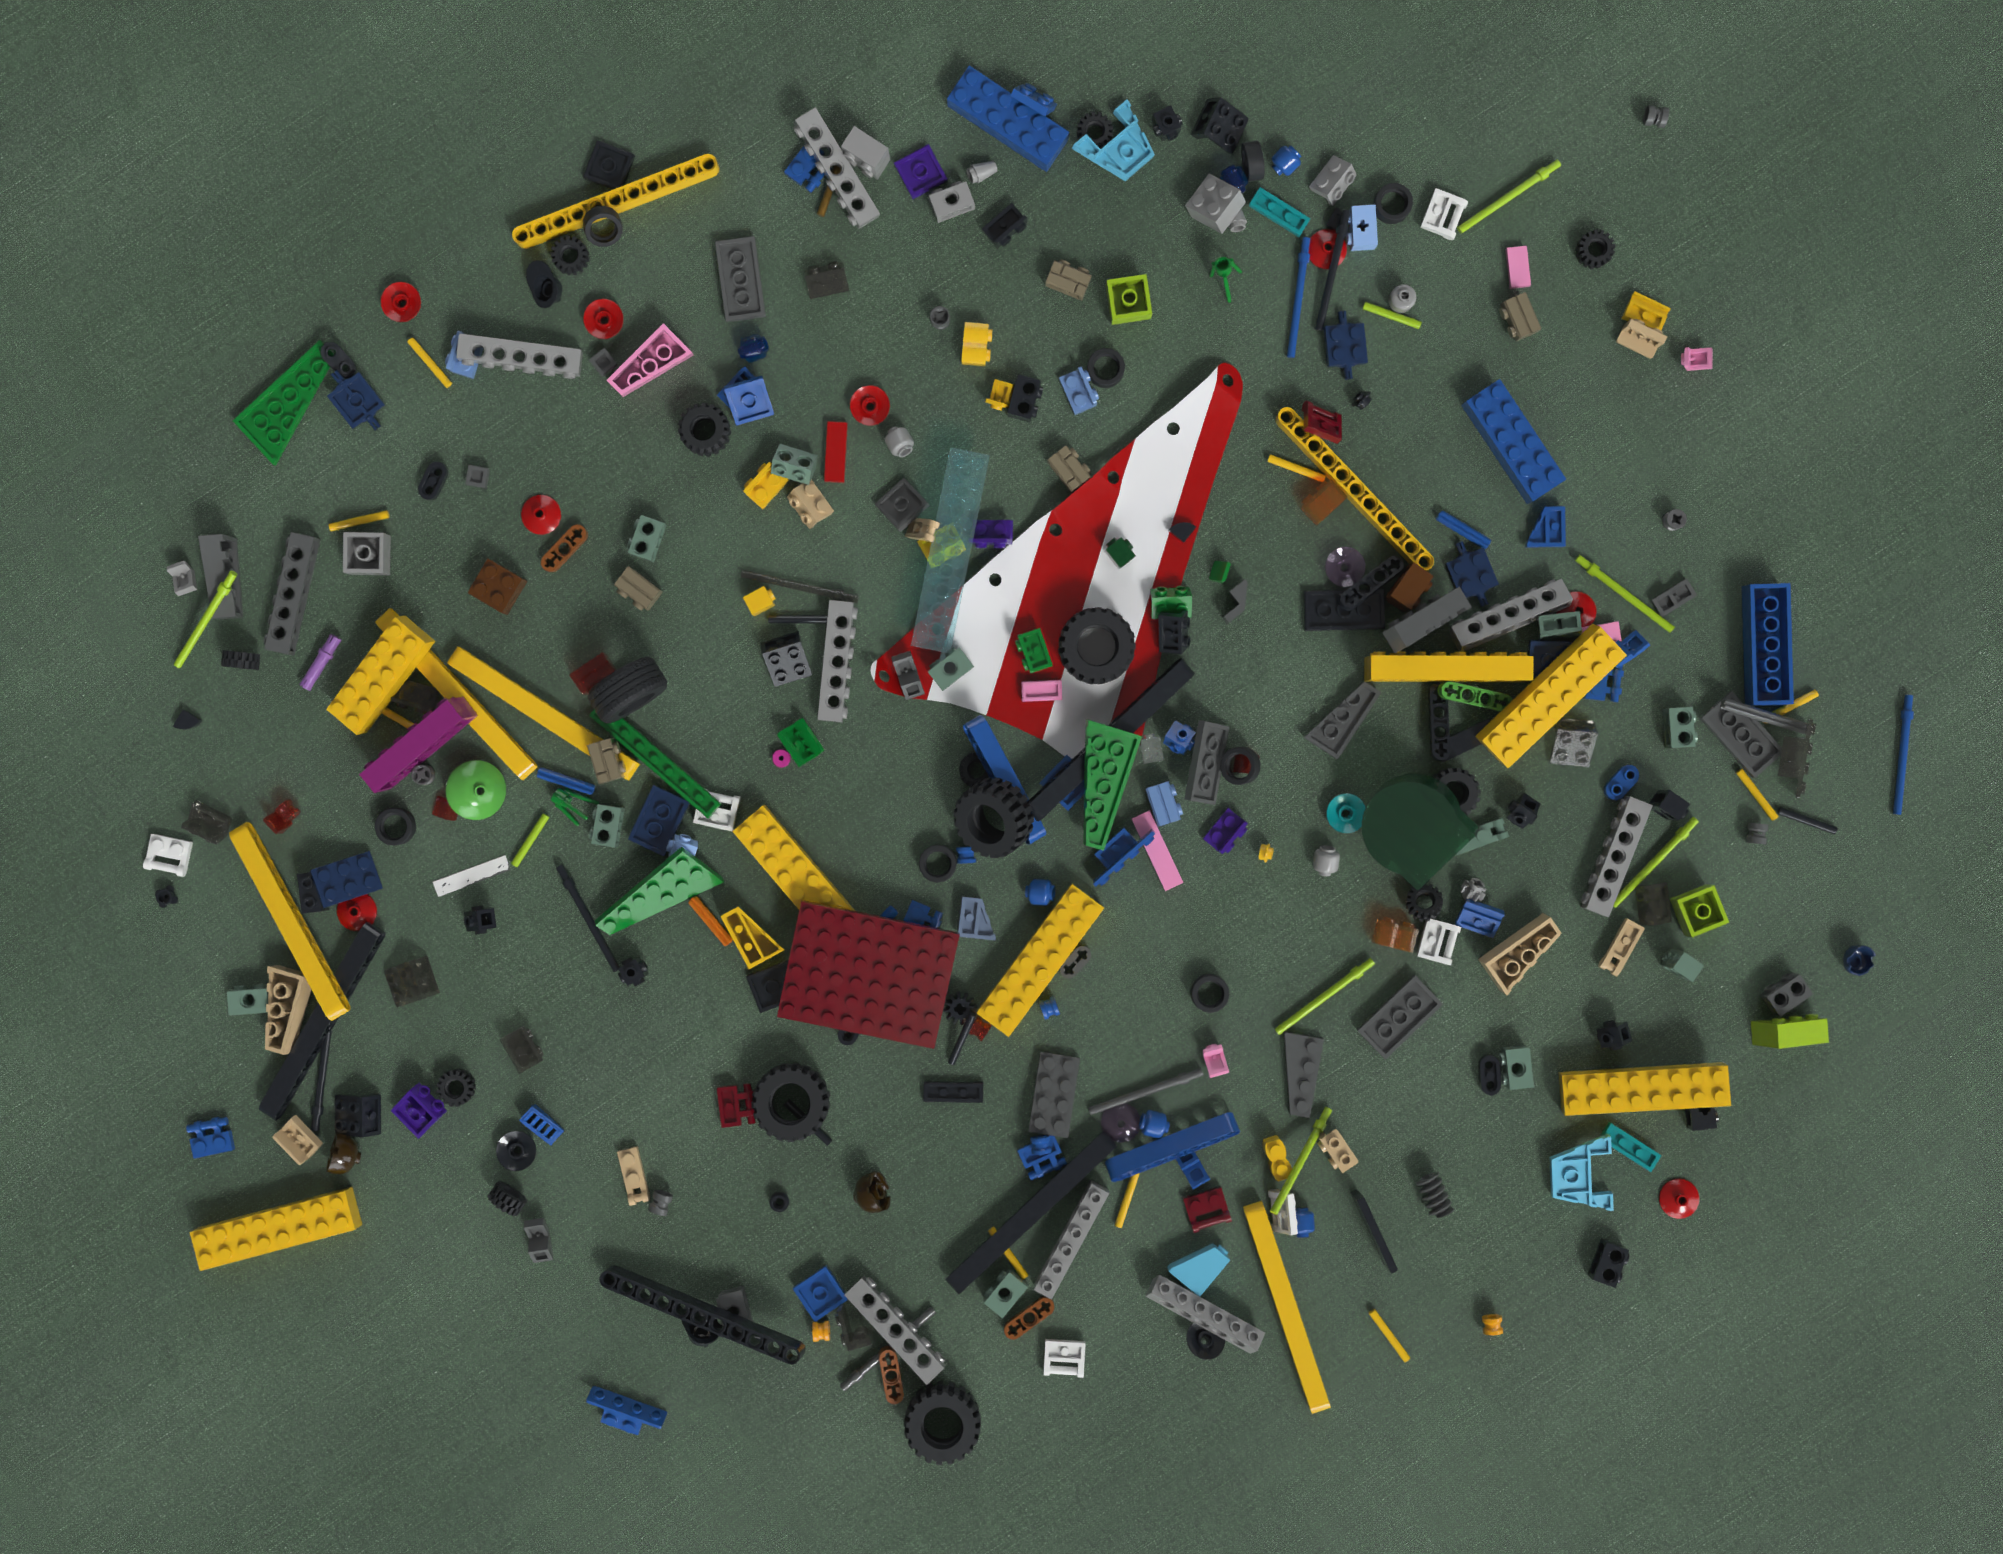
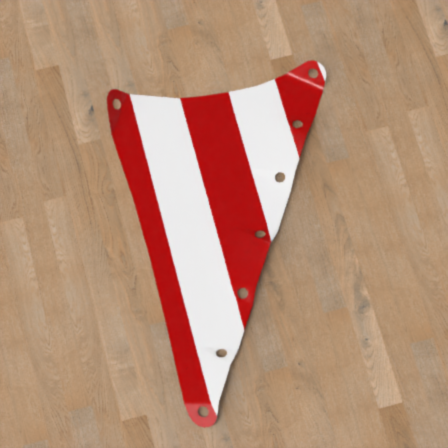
M1229 363L1218 365L1207 379L1173 409L1151 424L1136 439L1112 457L1086 483L1055 509L1037 520L1014 540L1012 545L1007 546L943 604L920 621L902 639L872 663L870 671L876 685L884 691L905 697L891 657L910 651L925 694L912 699L951 703L976 711L1025 731L1045 741L1063 756L1068 755L1073 759L1085 747L1086 719L1109 725L1156 679L1162 652H1159L1158 619L1151 618L1150 589L1181 586L1209 494L1241 403L1243 381L1238 370ZM1225 374L1230 375L1233 379L1231 387L1226 386L1223 382ZM1171 422L1177 423L1180 427V431L1176 435H1171L1167 431V426ZM1111 471H1115L1119 475V481L1116 484H1112L1108 480V474ZM1191 523L1196 528L1184 543L1168 531L1175 524ZM1052 524L1061 526L1062 533L1059 536H1053L1050 533L1049 528ZM1114 537L1117 540L1121 537L1123 540L1128 539L1133 546L1132 551L1136 555V557L1120 569L1115 566L1104 552L1108 548L1106 544ZM993 573H997L1001 577V583L998 586H993L989 582V577ZM1095 607L1108 608L1116 614L1119 613L1123 616L1122 618L1130 624V629L1134 632V642L1136 643L1134 658L1129 668L1117 679L1099 685L1086 684L1075 679L1062 665L1058 653L1059 637L1068 620L1084 609ZM935 623H941L944 625L945 631L941 635H936L932 631V626ZM1093 627L1087 629L1082 633L1078 641L1079 654L1089 664H1104L1114 655L1115 640L1111 633L1103 628ZM1040 628L1053 666L1030 674L1029 670L1025 671L1022 659L1025 658L1022 651L1018 652L1015 640H1018L1017 635ZM953 647L956 650L960 647L974 668L942 691L928 673L931 670L929 666L936 660L940 662L946 658L945 653ZM948 662L944 666V671L948 674L953 673L956 669L955 664L952 662ZM881 670L888 673L890 678L888 682H884L879 677ZM1062 680V700L1022 702L1021 682ZM1145 722L1134 732V734H1138L1140 736L1143 735Z

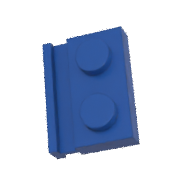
M1466 898L1455 920V925L1494 938L1505 912Z

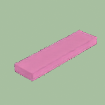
M1150 810L1132 818L1140 839L1151 829L1155 831L1153 836L1155 839L1149 845H1144L1164 890L1167 891L1182 884L1181 876Z

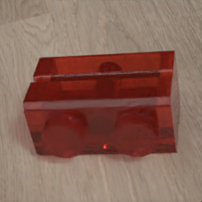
M602 652L570 673L569 676L583 695H587L594 685L617 669L607 654Z

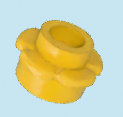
M1269 843L1267 845L1261 844L1259 860H1264V863L1268 859L1271 860L1274 848H1271Z

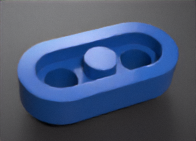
M1633 765L1622 766L1605 784L1604 794L1606 797L1612 800L1621 799L1638 781V769ZM1629 771L1632 773L1630 779L1627 777V772ZM1615 786L1619 788L1618 793H1614L1613 788Z

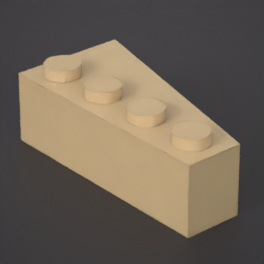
M1542 913L1478 960L1499 991L1507 996L1512 991V987L1517 982H1520L1526 971L1535 965L1540 955L1545 953L1562 933L1552 918Z
M280 965L267 966L269 983H267L268 1004H266V1012H268V1022L265 1028V1050L285 1055L290 1053L299 1037L311 988L301 971Z

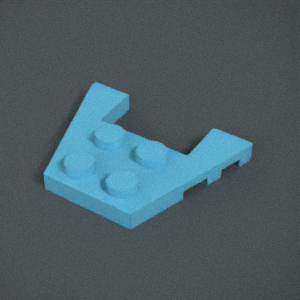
M1125 100L1113 112L1126 128L1108 144L1100 149L1085 134L1072 147L1074 151L1124 181H1127L1155 155L1145 133L1141 132L1136 115H1133L1130 109L1131 104L1128 100Z
M1609 1134L1549 1157L1551 1196L1553 1198L1573 1203L1579 1202L1588 1204L1591 1207H1600L1608 1211H1614L1613 1193L1611 1191L1592 1192L1591 1156L1612 1154L1611 1136Z

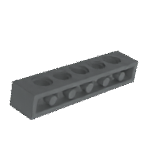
M293 532L287 537L286 555L283 556L281 561L283 568L281 575L277 579V595H274L272 601L274 608L268 618L269 630L264 637L265 650L295 655L321 539ZM299 550H302L303 555L298 560L296 554ZM297 569L298 576L293 579L292 572ZM290 589H293L294 595L289 599L287 593ZM288 608L289 616L284 618L283 611ZM284 628L285 634L280 638L279 630Z

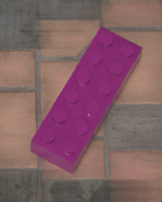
M464 697L444 698L436 705L438 708L433 712L429 711L422 716L423 720L419 724L415 723L407 729L408 733L404 737L399 736L392 742L394 745L391 748L382 750L378 754V759L368 762L363 767L365 770L359 775L373 793L392 789L410 774L416 766L423 763L478 716Z

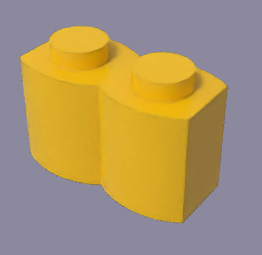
M965 322L962 349L963 365L986 366V361L990 362L991 350L987 349L988 341L992 342L993 330L989 329V324Z
M1277 1135L1263 1139V1150L1269 1158L1268 1164L1271 1173L1278 1182L1287 1179L1292 1167L1286 1158V1148Z

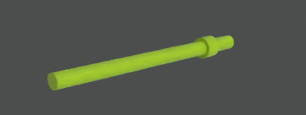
M1557 159L1548 166L1541 167L1529 179L1457 227L1459 233L1462 234L1538 181L1542 182L1548 178L1550 173L1561 166L1560 161Z
M1580 554L1576 557L1575 561L1585 568L1589 575L1597 577L1669 633L1673 631L1675 626L1602 572L1598 565L1594 562L1590 563Z
M231 570L224 582H220L216 595L175 660V667H182L224 596H227L231 591V585L238 575L235 571Z
M1692 817L1683 827H1680L1675 832L1676 835L1617 895L1614 908L1646 878L1681 840L1684 841L1690 835L1689 832L1699 823L1695 817Z
M1369 958L1360 966L1353 967L1349 974L1277 1026L1275 1031L1278 1035L1282 1034L1354 979L1358 980L1362 977L1366 970L1375 965L1374 961Z
M1325 1107L1320 1118L1316 1119L1313 1124V1131L1270 1210L1271 1213L1277 1215L1315 1142L1327 1126L1326 1122L1332 1112L1330 1108Z

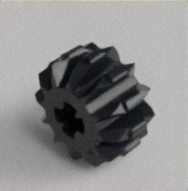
M957 991V998L953 994L949 995L952 1002L945 1000L944 1004L950 1007L944 1008L943 1012H951L946 1016V1019L954 1017L952 1024H956L957 1019H960V1025H964V1018L967 1019L969 1012L976 1014V1012L970 1009H976L977 1004L970 1005L974 1001V997L967 1000L968 992H965L964 996L961 997L960 991ZM959 1003H961L962 1007H966V1010L963 1009V1013L955 1010Z

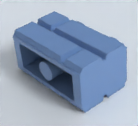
M1169 781L1145 788L1157 827L1181 820L1180 815L1183 812L1180 803L1176 804L1174 796L1177 795L1174 784L1170 785Z

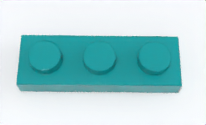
M1261 187L1249 204V207L1297 237H1300L1311 219Z
M1610 1122L1600 1135L1609 1134L1611 1136L1612 1148L1652 1172L1662 1156Z

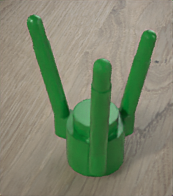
M1220 257L1211 263L1212 268L1209 276L1213 277L1216 270L1217 275L1223 277L1227 301L1231 303L1227 276L1231 273L1232 267L1240 274L1242 270L1234 263L1233 258Z
M558 788L553 794L551 801L576 826H579V823L565 808L568 807L585 820L588 817L570 804L572 801L570 796L595 805L599 804L598 801L572 792L568 788L565 791Z

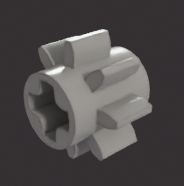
M1472 878L1470 881L1465 880L1463 882L1460 892L1465 900L1467 898L1476 902L1477 900H1483L1487 889L1484 888L1485 884L1480 879Z

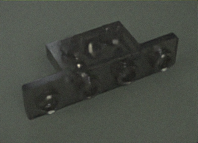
M1809 717L1807 718L1804 738L1784 735L1777 774L1778 776L1797 778L1795 798L1800 799L1801 794H1805L1806 782H1803L1804 774L1808 775L1810 764L1806 762L1807 754L1811 755L1813 743H1809L1810 735H1814L1816 730V723H1813V719Z

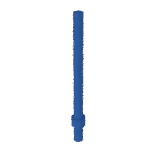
M1308 237L1302 238L1301 252L1298 253L1297 262H1299L1287 351L1288 358H1295L1307 263L1310 261V238Z
M1905 695L1904 707L1900 715L1902 727L1893 814L1898 815L1902 813L1910 724L1914 716V711H1912L1913 695Z

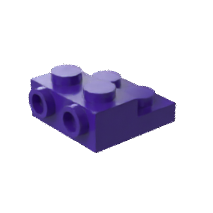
M419 1082L392 1108L391 1112L419 1139L447 1110L444 1108L443 1102L435 1099L430 1094V1089Z

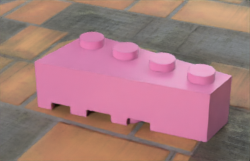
M663 323L607 379V382L624 397L692 357L693 353Z

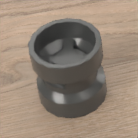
M1647 105L1643 116V125H1656L1658 128H1665L1669 117V108H1656L1654 105Z
M937 306L930 312L931 324L935 329L944 330L950 324L949 311L943 306Z
M1748 823L1747 829L1749 834L1746 836V843L1767 845L1765 835L1769 825ZM1752 831L1762 832V834L1752 833Z
M654 1190L652 1196L654 1200L649 1204L648 1211L656 1215L667 1216L669 1211L668 1204L672 1202L673 1195L666 1191Z

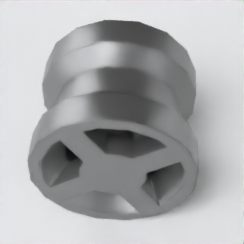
M1679 509L1667 512L1662 518L1663 527L1669 531L1680 529L1687 522L1686 514Z
M418 765L412 770L411 777L419 785H428L434 781L435 771L429 765Z

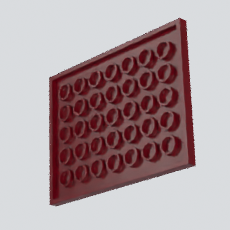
M801 900L777 1017L934 1049L960 933Z

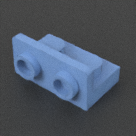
M458 330L457 334L452 337L451 353L447 355L445 360L446 369L452 373L474 379L478 363H474V366H467L461 364L462 361L456 358L459 333L464 334ZM477 348L474 355L481 356L483 348Z
M1082 366L1071 373L1059 377L1074 415L1097 406L1098 394L1095 388L1091 389L1089 373L1087 370L1083 371Z

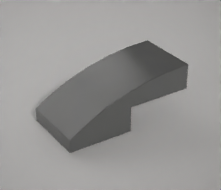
M1686 578L1653 598L1652 602L1663 617L1696 597L1697 594Z

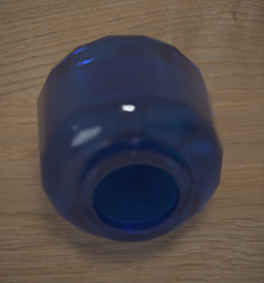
M1233 164L1220 172L1221 176L1219 179L1240 189L1241 193L1246 191L1245 186L1249 182L1241 166L1235 167Z
M759 334L742 338L738 348L740 357L742 359L745 358L749 363L764 359L769 351L767 340Z

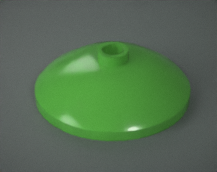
M481 760L466 761L458 765L450 773L445 786L446 799L451 809L459 816L470 820L485 819L495 814L502 806L506 796V783L503 775L494 765ZM481 787L482 793L478 795L477 789Z

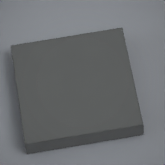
M905 478L899 481L875 503V506L899 532L930 506Z

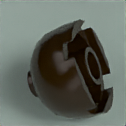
M337 1133L330 1149V1158L327 1161L326 1172L344 1174L352 1170L354 1164H359L362 1152H358L356 1140L345 1134Z
M872 1172L862 1176L857 1181L853 1198L862 1210L868 1213L888 1210L891 1197L887 1196L886 1193L889 1186L881 1173Z

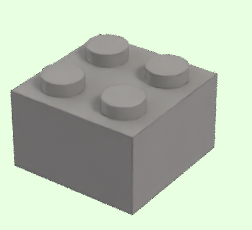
M855 126L841 145L843 155L847 158L851 167L855 168L857 166L870 179L874 177L878 180L890 161L888 147Z
M1208 174L1185 206L1193 219L1223 234L1246 201L1240 189Z
M343 532V573L349 575H390L391 536L385 533Z

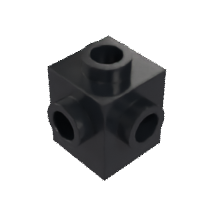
M1171 105L1154 113L1152 116L1154 134L1156 137L1159 136L1161 141L1166 139L1171 141L1179 136L1183 123L1178 113L1175 114Z
M1523 793L1517 800L1513 799L1508 805L1507 810L1509 812L1506 819L1524 829L1528 824L1531 825L1536 820L1541 803Z
M484 905L471 907L472 911L464 912V925L467 932L475 931V935L487 933V929L497 928L494 908L484 909Z
M630 957L622 961L623 966L618 968V976L623 984L626 983L627 986L633 983L635 987L645 981L643 977L649 975L648 966L640 957L636 959ZM629 969L634 970V976L631 975Z
M1615 1020L1605 1021L1603 1026L1596 1029L1601 1049L1610 1048V1050H1618L1632 1041L1627 1021L1618 1023Z

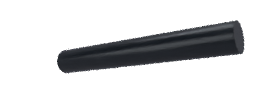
M769 615L768 622L827 623L828 615Z
M1779 807L1777 814L1831 834H1836L1838 829L1836 826Z
M969 1012L949 1057L948 1063L951 1065L956 1064L977 1015L973 1012Z
M790 1099L784 1104L798 1119L805 1115ZM818 1128L814 1133L827 1146L832 1142V1139L822 1129Z

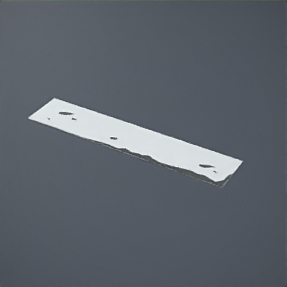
M504 855L434 881L433 884L439 897L510 871L511 869Z

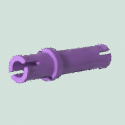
M330 633L323 647L317 651L318 655L299 683L300 686L311 691L328 661L334 657L333 653L342 641L340 638Z

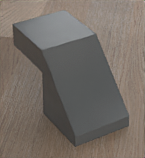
M1246 579L1228 592L1237 606L1222 618L1226 624L1245 610L1248 585Z
M907 651L892 656V662L905 699L909 700L925 694L911 652Z
M544 1218L524 1221L523 1228L529 1238L528 1253L533 1263L553 1260L549 1228Z

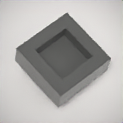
M605 348L589 360L602 377L618 366Z
M468 465L465 485L487 489L490 469Z

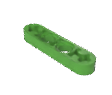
M1444 681L1438 686V694L1443 699L1499 712L1513 700L1507 694L1456 682ZM1449 687V689L1457 690L1456 694H1447L1444 689ZM1465 689H1469L1471 693L1468 700H1464L1462 697V692ZM1484 693L1489 696L1487 704H1482L1480 700L1481 695ZM1495 699L1504 700L1506 702V706L1494 703Z

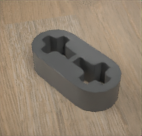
M1081 945L1072 951L1060 967V973L1063 977L1073 978L1091 959L1089 948ZM1079 950H1086L1087 958H1081L1077 962L1076 958L1079 956L1077 952ZM1074 962L1075 965L1072 968L1074 972L1072 974L1069 972L1065 974L1064 966H1070Z

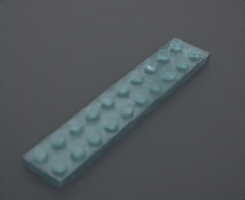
M950 447L936 516V522H939L940 525L933 535L935 536L933 543L931 542L911 646L951 653L990 455Z

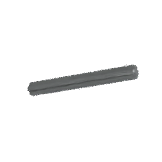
M1723 699L1721 701V709L1798 733H1810L1811 725L1734 700Z

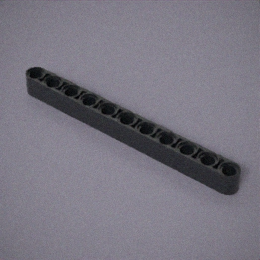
M1182 658L1178 659L1108 726L1134 733L1183 687L1195 673ZM1085 747L1027 801L1028 804H1031V814L1034 815V819L1037 822L1043 819L1084 780Z
M366 922L361 927L334 974L348 1001L386 935L385 931L370 922ZM319 1003L260 1103L259 1111L276 1121L285 1113L320 1052L324 1037H327L324 1033H330L338 1018L333 1021L329 1020Z
M1105 1131L1101 1132L945 1280L958 1294L964 1291L1118 1145Z
M610 1266L599 1277L602 1287L787 1364H796L805 1354V1345L797 1339L622 1267ZM609 1274L614 1277V1280L610 1279ZM627 1281L632 1284V1288L627 1285ZM645 1289L649 1290L650 1295L646 1294ZM663 1296L667 1297L669 1303L663 1300ZM681 1304H684L687 1310H684L681 1307ZM699 1311L705 1314V1318L700 1316ZM717 1319L722 1320L724 1325H720ZM736 1326L741 1328L742 1333L736 1330ZM754 1334L759 1335L761 1340H757ZM772 1341L776 1342L779 1348L774 1347ZM791 1349H794L798 1356L793 1355Z

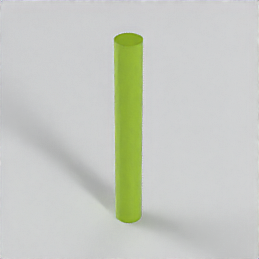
M1365 302L1363 310L1419 329L1422 323L1419 320Z
M542 813L512 860L511 864L518 867L548 821L549 816Z

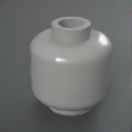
M1407 284L1396 286L1388 297L1390 308L1398 313L1409 311L1416 302V292Z
M892 427L888 430L885 444L891 454L899 457H905L913 450L914 440L908 430L904 427Z
M1320 846L1314 852L1313 868L1321 876H1331V873L1338 871L1339 852L1333 846Z

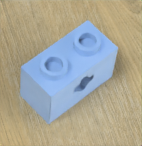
M1376 205L1351 206L1348 220L1349 233H1347V245H1350V251L1374 250L1378 245Z

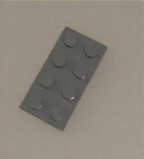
M755 236L716 241L726 322L766 317Z
M1729 692L1702 715L1700 719L1752 778H1756L1785 751L1758 720L1721 709L1720 705L1723 699L1742 703L1733 692Z
M1199 720L1184 800L1216 805L1221 777L1220 761L1225 754L1229 733L1228 726Z
M1413 975L1357 1031L1386 1060L1443 1004L1416 975Z
M1040 1052L1028 1132L1068 1138L1080 1058Z

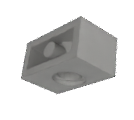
M955 182L950 185V188L944 190L939 188L929 195V201L938 223L975 209V203L967 182ZM954 197L957 199V201L954 204H948L946 202L947 198Z

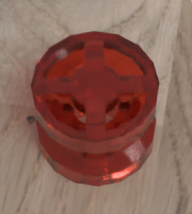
M288 799L281 803L274 812L276 815H280L282 821L287 824L294 820L301 813V810L295 808L292 800Z
M978 1016L969 1034L977 1036L978 1040L982 1042L992 1025L984 1023L982 1018Z

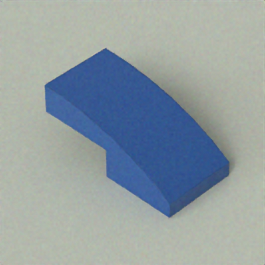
M1637 630L1633 631L1622 642L1619 640L1615 642L1627 655L1615 667L1618 668L1629 662L1650 646L1649 642Z
M1195 1152L1176 1159L1193 1189L1210 1180Z

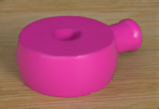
M778 749L772 755L773 764L779 768L788 766L791 761V755L785 749ZM780 756L784 757L782 761L779 760Z

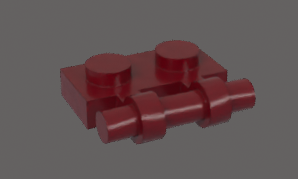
M751 1083L743 1084L744 1092L739 1093L738 1085L717 1087L721 1128L741 1126V1117H747L748 1124L756 1123L753 1116L754 1108L751 1105L753 1101ZM740 1099H745L746 1110H740Z

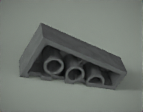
M224 534L198 536L209 605L217 593V587L220 582H224L228 573L232 570L238 574L231 585V591L227 596H224L212 618L219 620L243 618L237 538Z
M1458 587L1441 597L1437 594L1428 599L1429 604L1426 605L1424 602L1417 606L1415 613L1411 610L1402 615V621L1396 619L1389 623V629L1382 633L1394 653L1408 647L1459 614L1472 608L1461 588Z

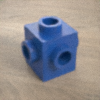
M1175 720L1165 735L1163 743L1169 746V749L1174 753L1184 755L1187 750L1191 751L1193 749L1196 732L1189 725H1183Z

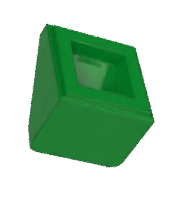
M1215 561L1209 579L1223 584L1226 581L1231 564L1224 561Z

